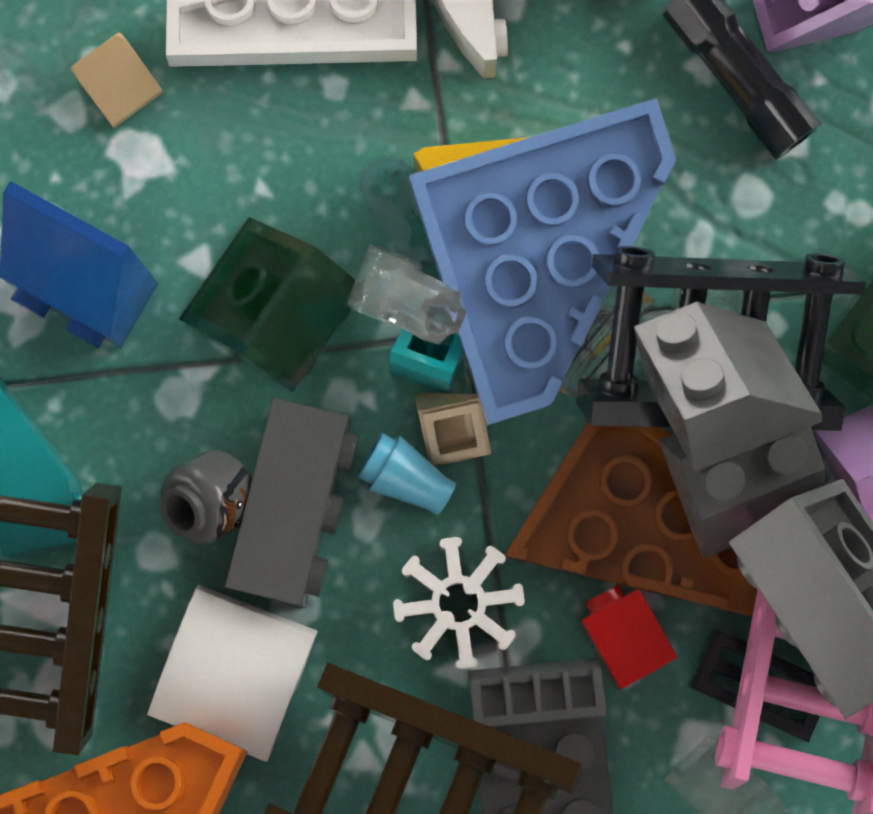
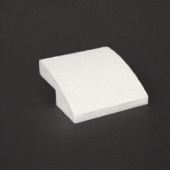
M198 585L171 647L147 715L174 726L186 722L247 750V755L267 762L273 752L292 697L298 688L318 631Z

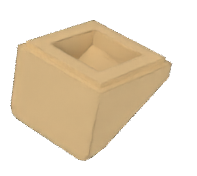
M122 33L112 36L76 62L70 69L113 128L164 93Z

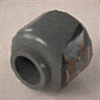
M219 450L201 453L178 465L164 478L161 487L160 508L165 523L174 533L188 541L200 545L216 542L240 528L252 483V476L242 462L230 453Z

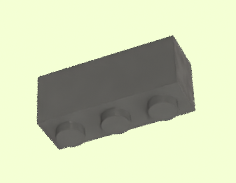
M273 398L225 588L306 607L308 595L320 596L328 567V559L318 557L324 532L336 533L344 502V497L334 495L339 471L351 472L359 442L358 434L349 433L351 427L349 416Z

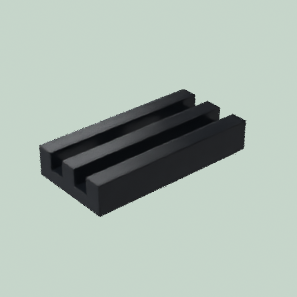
M714 628L709 638L710 642L706 651L701 655L697 671L692 676L688 687L735 709L738 695L708 680L712 671H715L740 683L742 669L718 657L723 647L745 657L747 642ZM772 654L769 669L799 683L817 687L813 673ZM762 707L760 721L809 743L820 716L803 712L805 715L801 724Z

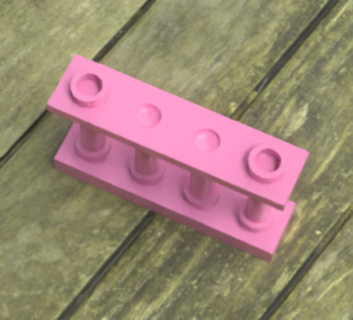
M758 589L732 727L723 726L716 747L715 765L724 768L720 787L731 790L736 789L748 782L750 769L755 768L846 791L847 798L854 800L852 814H873V703L845 720L839 709L827 702L817 687L768 675L775 637L785 638L777 627L775 612L760 589ZM763 702L857 725L858 732L865 734L861 760L855 759L853 764H848L757 741L756 737Z

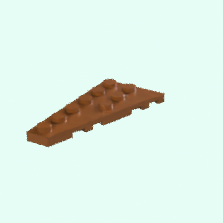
M587 421L509 546L505 557L753 617L758 589L753 587L742 575L738 567V556L733 548L730 547L707 558H703L700 555L659 443V439L667 437L671 433L661 427L591 426Z

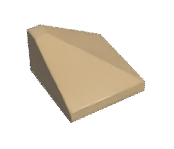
M421 393L414 395L427 458L433 466L491 454L484 414L477 394Z

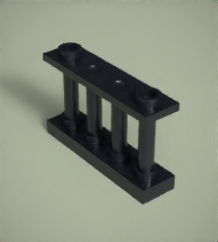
M635 246L615 248L614 255L593 254L592 268L608 286H617L607 372L601 373L599 379L579 378L576 404L591 426L671 427L646 380H639L638 377L633 375L637 348L634 326L640 324L644 287L681 288L679 308L694 302L706 304L708 289L744 291L741 315L765 322L767 321L771 292L806 293L795 370L822 413V422L811 426V429L842 431L845 406L819 379L833 294L864 295L866 282L845 266L844 259L820 253L807 254L805 262L655 256V252Z

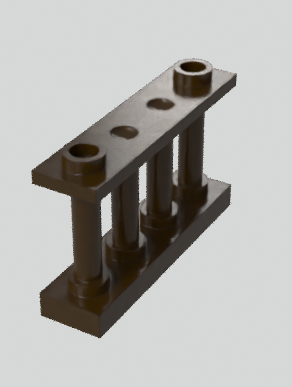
M95 483L82 494L81 500L75 499L72 505L0 495V522L67 531L69 539L77 540L74 564L68 563L65 569L0 560V587L60 595L61 602L69 603L67 627L61 626L58 632L0 624V651L52 658L54 666L62 667L60 690L53 689L51 695L0 688L1 715L46 721L47 728L55 729L52 752L79 756L93 735L122 486Z
M327 662L317 688L325 695L333 698L329 707L331 711L335 712L294 812L292 813L268 804L265 814H322L359 723H367L370 713L395 723L391 735L395 736L396 739L366 814H395L421 747L428 749L432 738L456 747L457 750L453 760L459 762L439 814H468L483 774L491 775L495 764L520 773L516 785L521 787L522 790L512 814H542L547 799L555 800L559 789L572 795L574 794L583 768L579 762Z

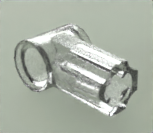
M375 244L369 245L346 302L347 306L364 315L388 324L398 325L422 340L439 345L450 334L458 333L466 314L460 302L461 292L421 272L423 264Z

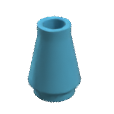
M383 432L375 440L357 473L358 478L369 483L368 491L427 509L435 515H439L444 509L456 486V482L444 476L400 435L393 439Z

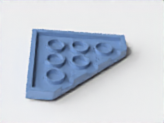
M657 98L409 175L408 181L487 426L552 405L563 383V379L579 348L582 346L611 287L592 268L593 254L614 255L615 248L633 246L662 185L665 183L677 160Z

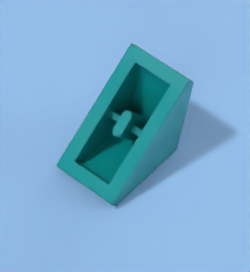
M423 282L391 350L388 360L390 374L442 393H450L464 352L444 290Z

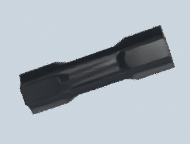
M672 0L665 7L666 11L663 17L688 49L700 56L743 111L747 124L776 160L785 156L796 146L804 142L822 124L792 86L784 83L739 26L735 13L725 0Z

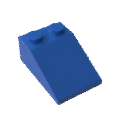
M9 182L3 192L0 278L16 290L11 300L42 318H45L49 309L68 318L71 321L65 330L98 349L104 339L121 348L155 291L158 282L128 245L14 182Z

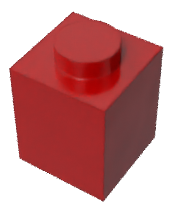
M619 584L585 602L590 614L578 620V623L616 689L622 690L678 658L639 588L624 594Z

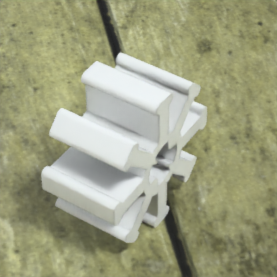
M460 537L441 539L439 545L440 549L445 551L448 578H445L443 581L421 566L418 556H412L402 569L403 575L406 578L414 577L432 591V600L403 603L401 600L396 599L393 602L394 617L397 622L402 623L405 621V617L434 614L437 621L420 643L415 642L412 644V650L423 659L429 660L432 657L431 649L447 628L455 630L459 659L455 661V666L458 669L474 668L478 665V660L472 656L469 628L476 625L497 641L496 646L498 649L506 650L516 637L515 631L504 630L487 617L484 612L487 606L513 603L515 607L524 605L523 586L517 583L509 590L484 593L480 585L495 565L500 566L505 562V555L495 547L488 546L484 551V560L471 577L463 576L458 550L461 548L462 539ZM462 585L465 595H475L477 609L475 612L471 609L467 610L471 617L469 620L455 622L452 612H441L439 606L441 595L447 598L450 596V593L446 590L448 587Z

